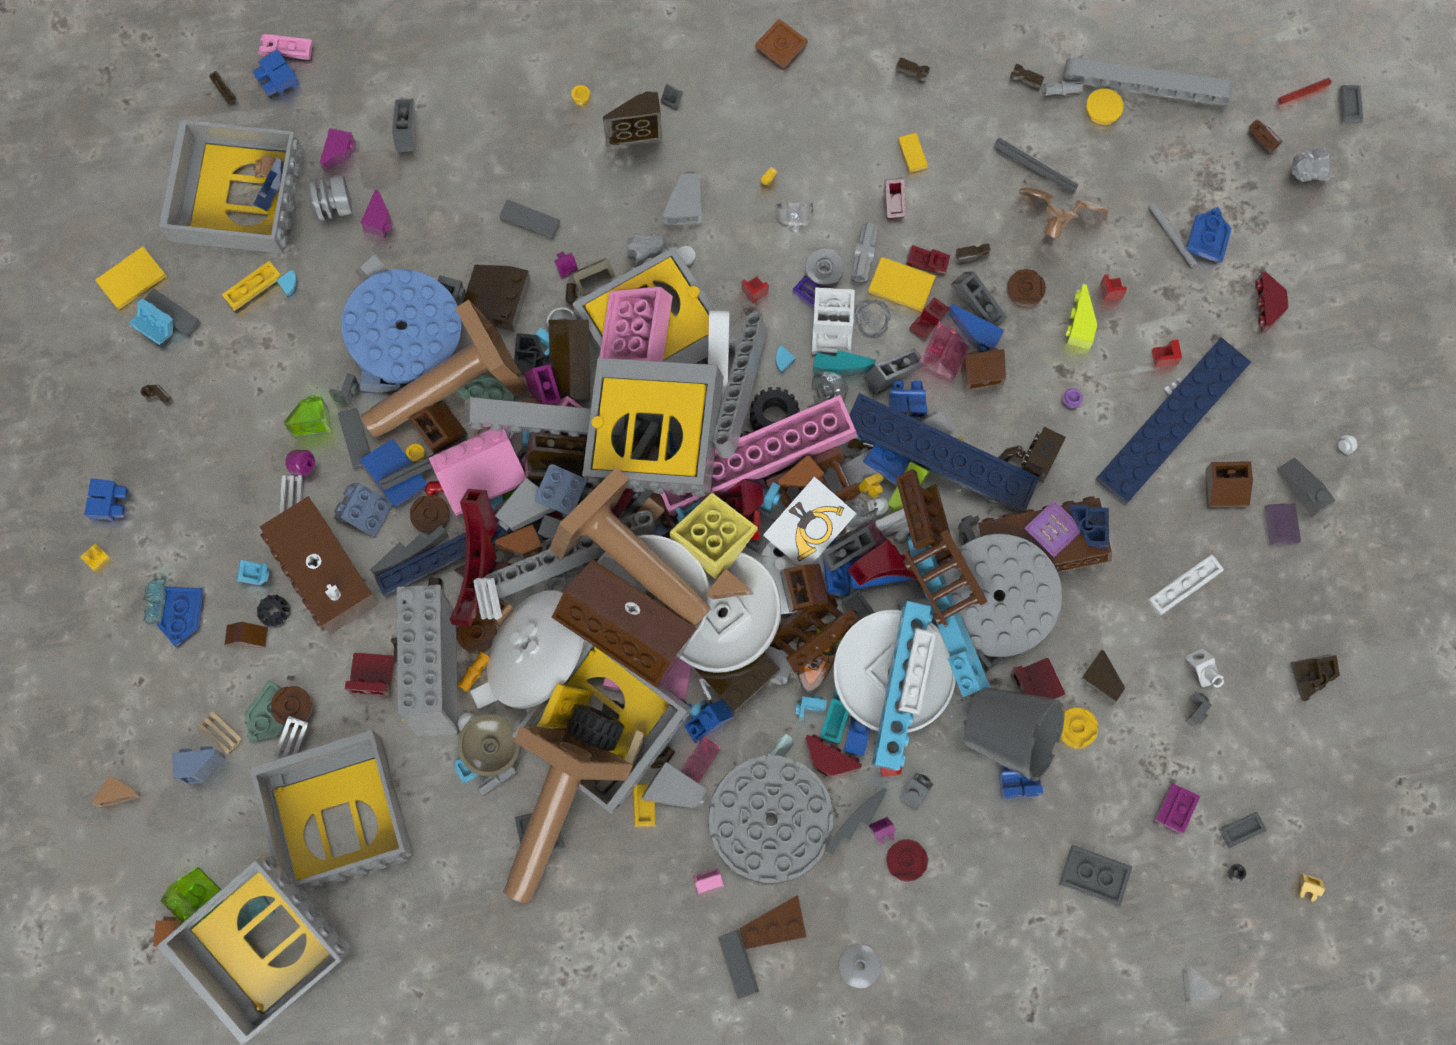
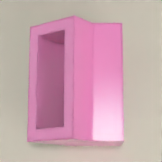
M718 868L693 876L698 894L724 886Z

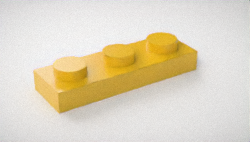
M268 261L224 292L222 296L232 309L236 311L274 284L281 277V274Z

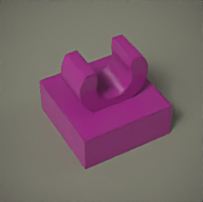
M562 251L556 254L558 259L554 260V263L561 278L578 270L572 253L565 255Z
M888 817L869 825L871 833L882 845L884 844L883 837L889 835L891 840L895 839L893 832H896V829Z

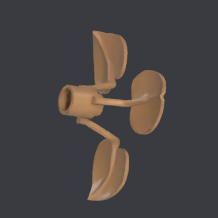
M1021 188L1019 192L1026 191L1032 195L1042 197L1048 202L1046 219L1048 224L1044 234L1054 238H1059L1062 228L1066 227L1071 218H1078L1075 212L1079 207L1100 210L1105 216L1108 214L1105 208L1090 201L1077 200V205L1070 211L1051 205L1054 197L1043 190L1035 188ZM1051 210L1057 215V216H1054V215H1053V216H1052V219H1051Z

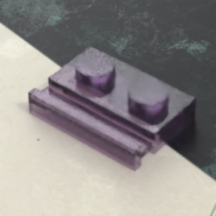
M1267 504L1265 506L1270 545L1300 543L1301 537L1296 504Z

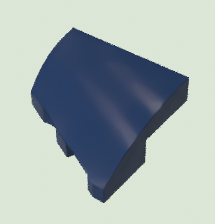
M276 158L253 204L265 211H268L281 183L283 172L281 159Z
M1069 504V510L1087 546L1108 550L1109 508Z

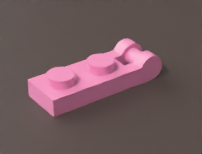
M269 34L261 35L260 41L262 44L258 49L259 55L267 56L278 50L282 57L310 60L313 47L311 39Z

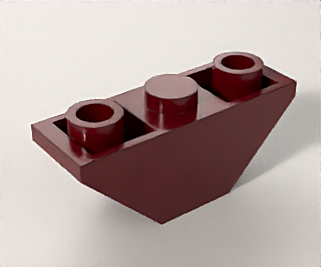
M1262 272L1255 281V289L1258 290L1256 305L1260 309L1258 326L1261 327V333H1266L1284 315L1289 307L1287 289L1267 272Z
M807 734L805 744L812 768L815 771L833 779L858 772L861 769L862 764L859 763L860 760L851 754L846 756L841 753L842 750L833 744L828 746L823 743V739L819 736Z

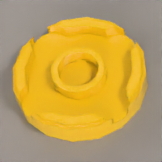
M1101 88L1095 90L1089 95L1085 104L1086 113L1093 122L1099 125L1112 124V122L1120 118L1124 110L1121 96L1111 89Z
M1073 707L1066 710L1060 740L1068 747L1075 749L1085 748L1092 744L1098 734V721L1094 714L1084 708Z

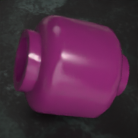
M294 449L287 454L285 465L291 474L306 476L314 470L315 457L308 450Z

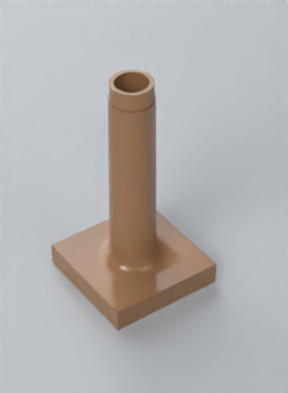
M469 300L455 309L473 342L361 415L362 420L375 438L388 433L425 407L432 406L487 371H490L516 397L528 391L527 383L496 327Z
M616 467L559 523L550 550L562 560L585 536H588L668 610L695 627L711 610V607L611 512L617 505L629 480Z
M520 726L514 740L515 743L551 764L503 891L506 896L518 902H531L581 779L627 781L633 766L610 751L596 748L577 739L565 728Z

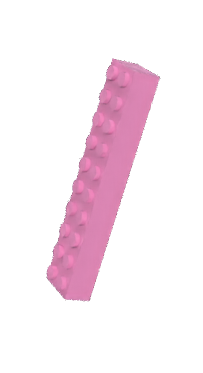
M841 395L739 438L736 452L729 458L720 457L716 449L711 493L719 497L742 479L754 482L800 462L807 455L812 457L858 437ZM698 456V462H697L696 477H697V472H698L699 456ZM664 491V494L661 495L668 512L675 516L678 514L676 511L677 507L685 510L700 499L703 501L710 494L698 497L693 496L692 493L684 492V495L672 494V491Z

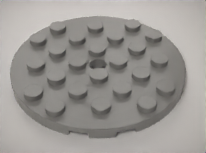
M988 534L962 545L959 551L989 603L982 608L980 604H973L959 612L976 652L980 651L983 655L993 657H1007L1023 653L1035 647L1054 627L1062 604L1060 578L1050 558L1032 542L1009 534ZM959 567L956 569L952 568L943 573L947 585L958 580L959 576L962 575ZM969 585L967 587L962 586L951 592L955 604L970 597L969 594L973 593ZM996 590H1003L1006 595L1003 600H995L993 594Z
M765 755L748 759L732 768L719 782L712 795L708 811V827L712 843L721 859L732 870L743 877L763 883L792 880L811 869L828 847L834 823L831 799L819 777L811 769L798 761L776 755ZM769 813L776 815V822L772 825L767 824L765 820Z

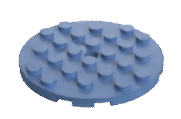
M394 269L375 274L358 285L349 296L343 309L341 329L345 347L361 369L371 376L374 375L383 379V381L410 383L454 355L461 337V318L455 309L458 306L453 296L440 282L418 271ZM400 321L405 322L407 328L399 330L396 327L397 323Z

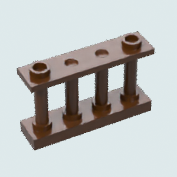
M839 446L812 458L822 471L830 467L834 468L843 489L834 494L843 502L853 500L861 494L857 483L850 485L841 466L845 459ZM791 469L766 480L769 489L773 482L780 485L777 481ZM822 477L824 479L822 484L830 490L825 478ZM780 485L779 493L782 494L781 500L786 509L791 504V500L786 492L788 487Z
M912 469L896 477L913 547L919 550L927 545H936L942 539L940 533L948 530L950 533L937 484L924 489L920 486L917 472ZM948 549L938 552L935 556L937 562H941L951 557L952 554Z
M948 530L940 533L942 539L939 540V543L912 558L908 552H905L906 559L903 560L908 571L913 570L936 611L933 614L938 625L943 624L945 628L949 626L945 619L973 604H980L981 608L989 604ZM942 550H950L952 557L949 558V561L922 576L920 575L915 565ZM952 568H960L962 575L959 576L958 580L932 594L930 593L925 583ZM962 586H970L973 593L969 594L970 597L942 612L940 611L935 601Z
M827 593L829 604L798 610L779 624L776 635L769 646L778 650L782 649L788 655L786 660L794 673L798 672L840 640L858 622L851 608L844 614L836 608L839 605L832 594ZM830 612L837 619L827 626L820 619ZM815 625L820 632L811 638L804 631ZM798 637L804 644L797 650H794L789 643Z

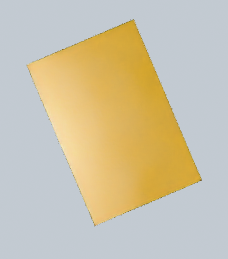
M142 246L95 279V281L117 309L120 310L167 276Z
M881 257L868 293L922 312L936 276Z
M557 683L540 723L566 729L576 706H588L593 692Z

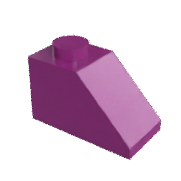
M329 128L320 159L323 171H329L350 159L351 153L356 149V140H354L351 132Z
M375 190L360 223L363 231L385 238L387 232L391 231L393 222L379 191Z
M550 364L533 368L524 373L528 390L539 404L554 405L561 403Z

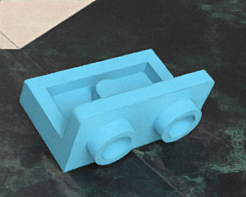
M143 298L137 302V316L130 320V325L158 345L173 335V319L168 314L163 313L154 304L147 302Z

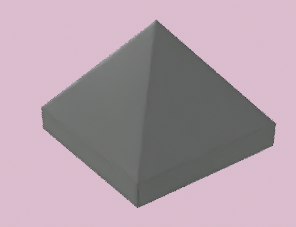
M666 84L661 101L678 109L683 91Z

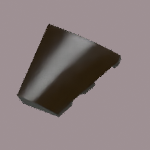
M1101 649L1081 680L1097 690V694L1114 705L1123 693L1125 686L1107 654Z
M1328 654L1291 662L1302 701H1308L1311 695L1318 690L1321 691L1329 681H1333L1340 676L1337 655Z

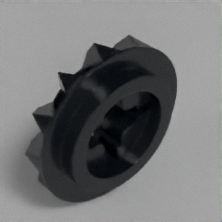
M277 594L267 595L266 598L260 600L257 607V617L264 625L270 627L283 624L290 612L288 602ZM275 604V608L279 611L274 612L273 615H271L270 612L266 609L272 608V606Z

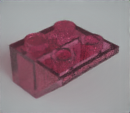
M939 322L918 363L954 380L969 346L956 330Z

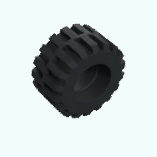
M768 387V391L761 390L760 395L756 394L754 401L751 402L750 424H752V429L756 431L776 423L769 421L763 415L764 410L769 407L775 406L783 409L786 413L785 418L799 413V403L795 400V396L793 394L788 395L789 391L786 389L780 391L781 387H776V390H773L772 387Z
M577 705L566 729L571 735L591 746L606 751H613L625 726L618 719L603 711L587 705Z

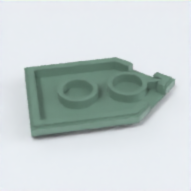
M484 374L458 389L464 401L473 397L515 402L516 397L495 376Z
M270 680L245 713L249 743L279 737L285 726L278 723L271 713V700L281 687Z

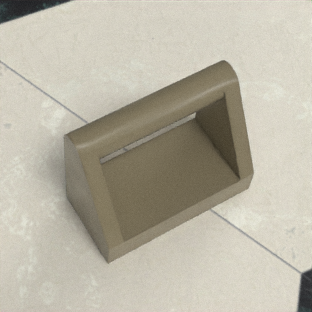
M604 258L570 273L580 296L584 297L592 293V291L585 294L579 280L604 269L607 270L610 279L615 277L608 259Z

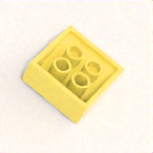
M711 493L670 531V539L681 544L700 562L704 571L717 580L723 571L733 564L758 527Z

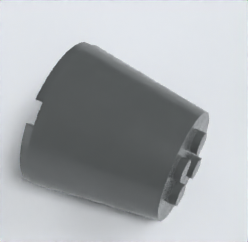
M985 687L977 694L968 711L964 728V742L971 749L1025 778L1037 781L1045 774L1055 756L1051 754L1055 742L1060 743L1065 719L1064 705L1057 699Z

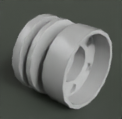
M343 174L331 176L330 186L326 185L323 178L320 179V188L315 180L310 181V197L314 211L317 213L320 221L325 220V211H327L328 217L332 219L333 209L337 210L340 217L353 214L351 199Z

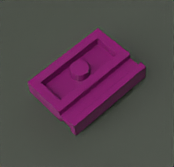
M1171 783L1154 821L1180 834H1184L1200 796L1175 785V783Z

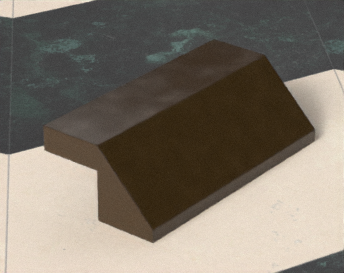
M589 319L548 320L549 364L551 365L560 399L566 396L572 400L590 399Z
M531 432L525 456L526 478L543 480L548 467L552 464L584 478L582 475L587 438Z

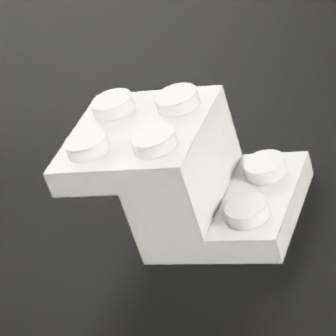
M815 288L812 354L819 352L827 355H837L838 350L851 353L855 290Z

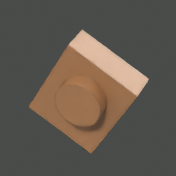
M263 155L259 160H256L254 164L255 177H267L276 159Z

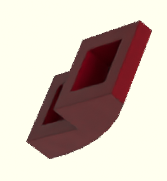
M912 245L908 253L906 265L925 271L945 274L950 255L935 249L928 251Z
M934 297L923 309L920 316L911 324L909 330L925 341L950 308Z

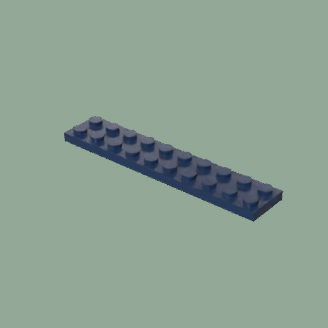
M1220 337L1096 479L1127 504L1248 367L1251 361Z
M861 393L857 395L849 416L859 438L910 462L912 461L1015 511L1022 513V511L1027 510L1039 480L1038 476Z

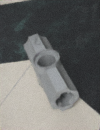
M873 223L862 224L859 242L856 244L851 278L857 282L867 281L870 265L873 263L878 226Z

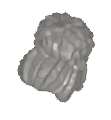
M1324 147L1314 149L1312 152L1304 151L1293 158L1292 174L1301 182L1311 181L1312 179L1321 181L1331 180L1334 175L1329 176L1331 152Z
M635 233L627 238V256L636 258L635 267L642 265L648 258L653 259L662 250L667 249L666 239H663L659 234L651 233L643 236Z

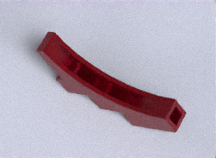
M467 489L460 501L466 529V562L460 594L450 617L452 625L471 626L479 611L473 580L485 578V576L490 574L489 572L497 559L491 539L498 528V524L487 491L478 489Z
M889 539L856 561L848 569V572L859 586L871 580L888 576L917 579L913 570L908 571L903 562L906 559L905 555H901L897 547ZM949 558L941 562H937L938 565L940 566L946 563L949 560Z

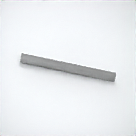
M1151 203L1148 207L1191 268L1198 264L1191 252L1187 251L1186 245L1156 203Z

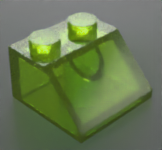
M317 395L302 399L284 421V426L292 438L332 431L329 409L323 398Z
M197 867L168 886L160 902L183 924L219 893L221 889ZM222 901L218 905H216L211 911H209L203 918H201L196 924H194L190 929L194 928L210 913H212L222 903Z

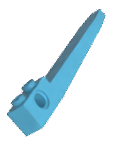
M912 540L908 541L911 558L929 548L927 545L917 550L913 547ZM933 555L915 566L922 576L939 565ZM943 574L925 583L931 594L947 586ZM951 593L935 601L941 612L955 605ZM926 595V598H927V600H928V603H929V605L931 606V610H932V612H933V614H934V613H936V611L934 610V608H933L931 602L929 601V599H928V597H927V595ZM958 612L945 619L949 625L945 628L943 624L938 625L950 655V658H947L962 697L979 692L985 687H990Z

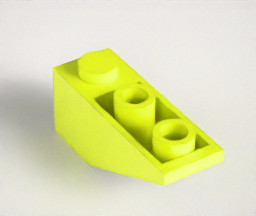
M1083 284L1080 290H1076L1074 301L1077 304L1076 308L1072 307L1070 319H1073L1072 325H1068L1065 336L1068 337L1067 344L1090 349L1094 341L1097 321L1087 285Z

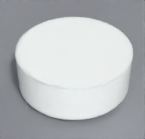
M683 246L677 250L687 266L694 263L695 251L691 247Z

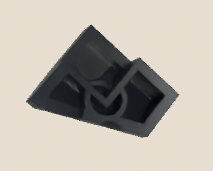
M516 333L514 361L522 376L533 368L547 365L536 335Z

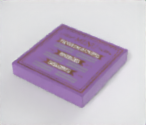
M1055 500L1025 527V530L1053 558L1081 533L1075 520Z

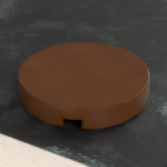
M1030 269L1018 270L1010 277L1007 284L1009 298L1012 302L1022 307H1031L1038 304L1046 291L1043 277H1040L1036 271Z
M436 495L419 497L410 508L411 523L417 531L423 534H431L440 525L443 528L447 526L450 520L449 507L442 498Z
M477 613L470 627L458 626L456 630L457 640L461 647L467 652L478 654L480 651L484 653L489 650L494 636L497 634V628L493 620L488 618L481 619L480 613Z
M299 686L283 687L275 693L271 700L272 716L283 726H285L289 716L306 722L312 714V699L307 691ZM291 722L289 727H294L295 723Z

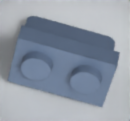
M552 464L546 471L535 496V501L563 513L562 517L566 518L578 506L579 498H584L588 489L585 486L587 480Z
M352 483L345 489V497L342 503L339 502L336 506L334 519L339 522H348L370 536H375L392 503L389 499L365 485Z

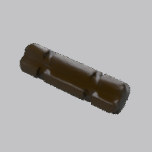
M217 71L209 75L210 80L215 84L228 104L235 102L236 97L223 78H221V75Z

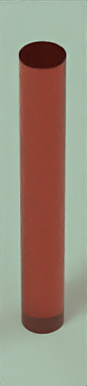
M1323 79L1278 98V102L1281 105L1329 86L1332 83L1331 79Z

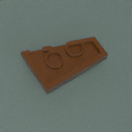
M798 895L740 928L745 949L806 938Z

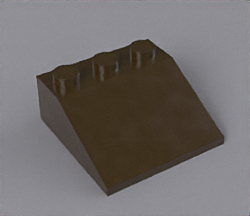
M647 91L643 94H638L603 116L606 147L662 139L658 92Z
M474 265L463 303L469 300L496 328L515 332L531 280L529 271L512 266Z
M765 652L750 664L729 672H708L693 667L734 713L781 671Z

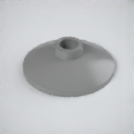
M818 249L808 256L805 270L807 276L814 283L830 285L841 278L844 271V263L840 255L835 251ZM821 268H827L828 271L823 272Z
M854 945L846 949L841 955L839 972L842 979L848 985L855 988H866L878 979L881 973V961L878 954L872 948L866 945ZM858 962L864 963L863 970L857 968Z

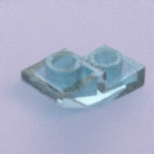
M162 579L150 581L145 587L143 600L149 602V605L145 608L143 621L147 624L159 623L161 621L165 606V583Z
M266 896L258 897L246 908L241 909L238 916L239 930L244 928L270 905ZM273 910L269 915H267L255 927H257L259 924H261L274 913H276L275 910Z

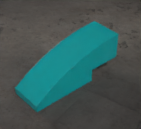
M838 350L836 357L817 352L812 373L824 376L863 374L873 368L876 360Z
M836 688L820 738L839 744L849 712L841 703Z

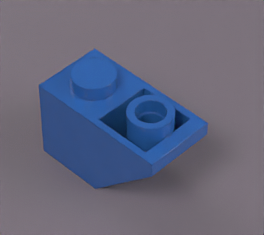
M723 700L708 705L685 725V728L696 743L725 725L734 717V714Z
M852 716L844 752L864 756L870 728L858 722Z

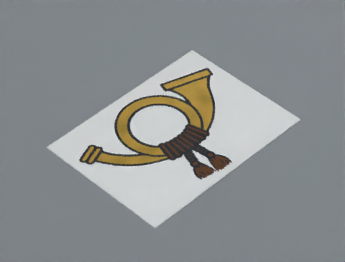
M814 477L763 536L798 566L813 564L857 513Z

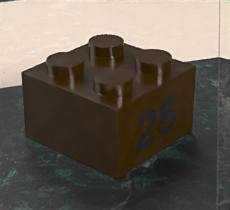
M1045 426L1042 432L1037 431L1021 463L1024 466L1023 470L1038 476V481L1043 483L1066 437Z

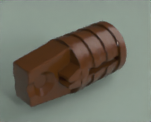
M1256 119L1249 126L1256 139L1269 153L1277 149L1282 143V139L1259 119Z

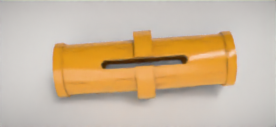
M480 651L471 666L466 668L467 672L457 686L468 693L477 678L482 676L481 672L487 665L489 656Z

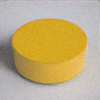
M577 85L572 89V100L576 104L584 105L589 102L591 95L587 86Z
M771 167L763 175L760 182L765 186L769 185L778 174V171Z
M413 443L406 448L405 455L412 463L426 458V451L421 444Z

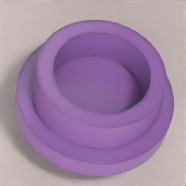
M1068 389L1063 395V402L1069 408H1076L1083 401V396L1077 389Z

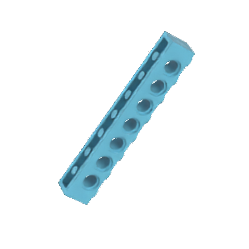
M910 601L903 603L872 766L894 771L900 770V767L904 766L905 755L903 750L904 746L907 747L909 742L907 729L912 724L913 714L903 711L898 712L895 709V703L901 699L902 691L899 688V683L905 680L906 675L903 662L909 660L911 651L907 647L908 640L913 641L915 632L911 627V621L916 620L920 625L919 629L927 631V626L931 624L933 612H930L931 606ZM893 721L898 722L900 725L898 733L893 732L891 729ZM889 742H893L896 745V751L893 754L887 750Z

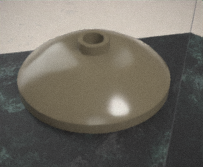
M495 714L481 715L468 722L458 739V753L463 764L471 772L486 777L500 775L510 769L516 762L521 748L519 744L514 742L515 738L512 736L515 732L513 729L514 725L508 719ZM489 745L495 746L493 751L487 750Z

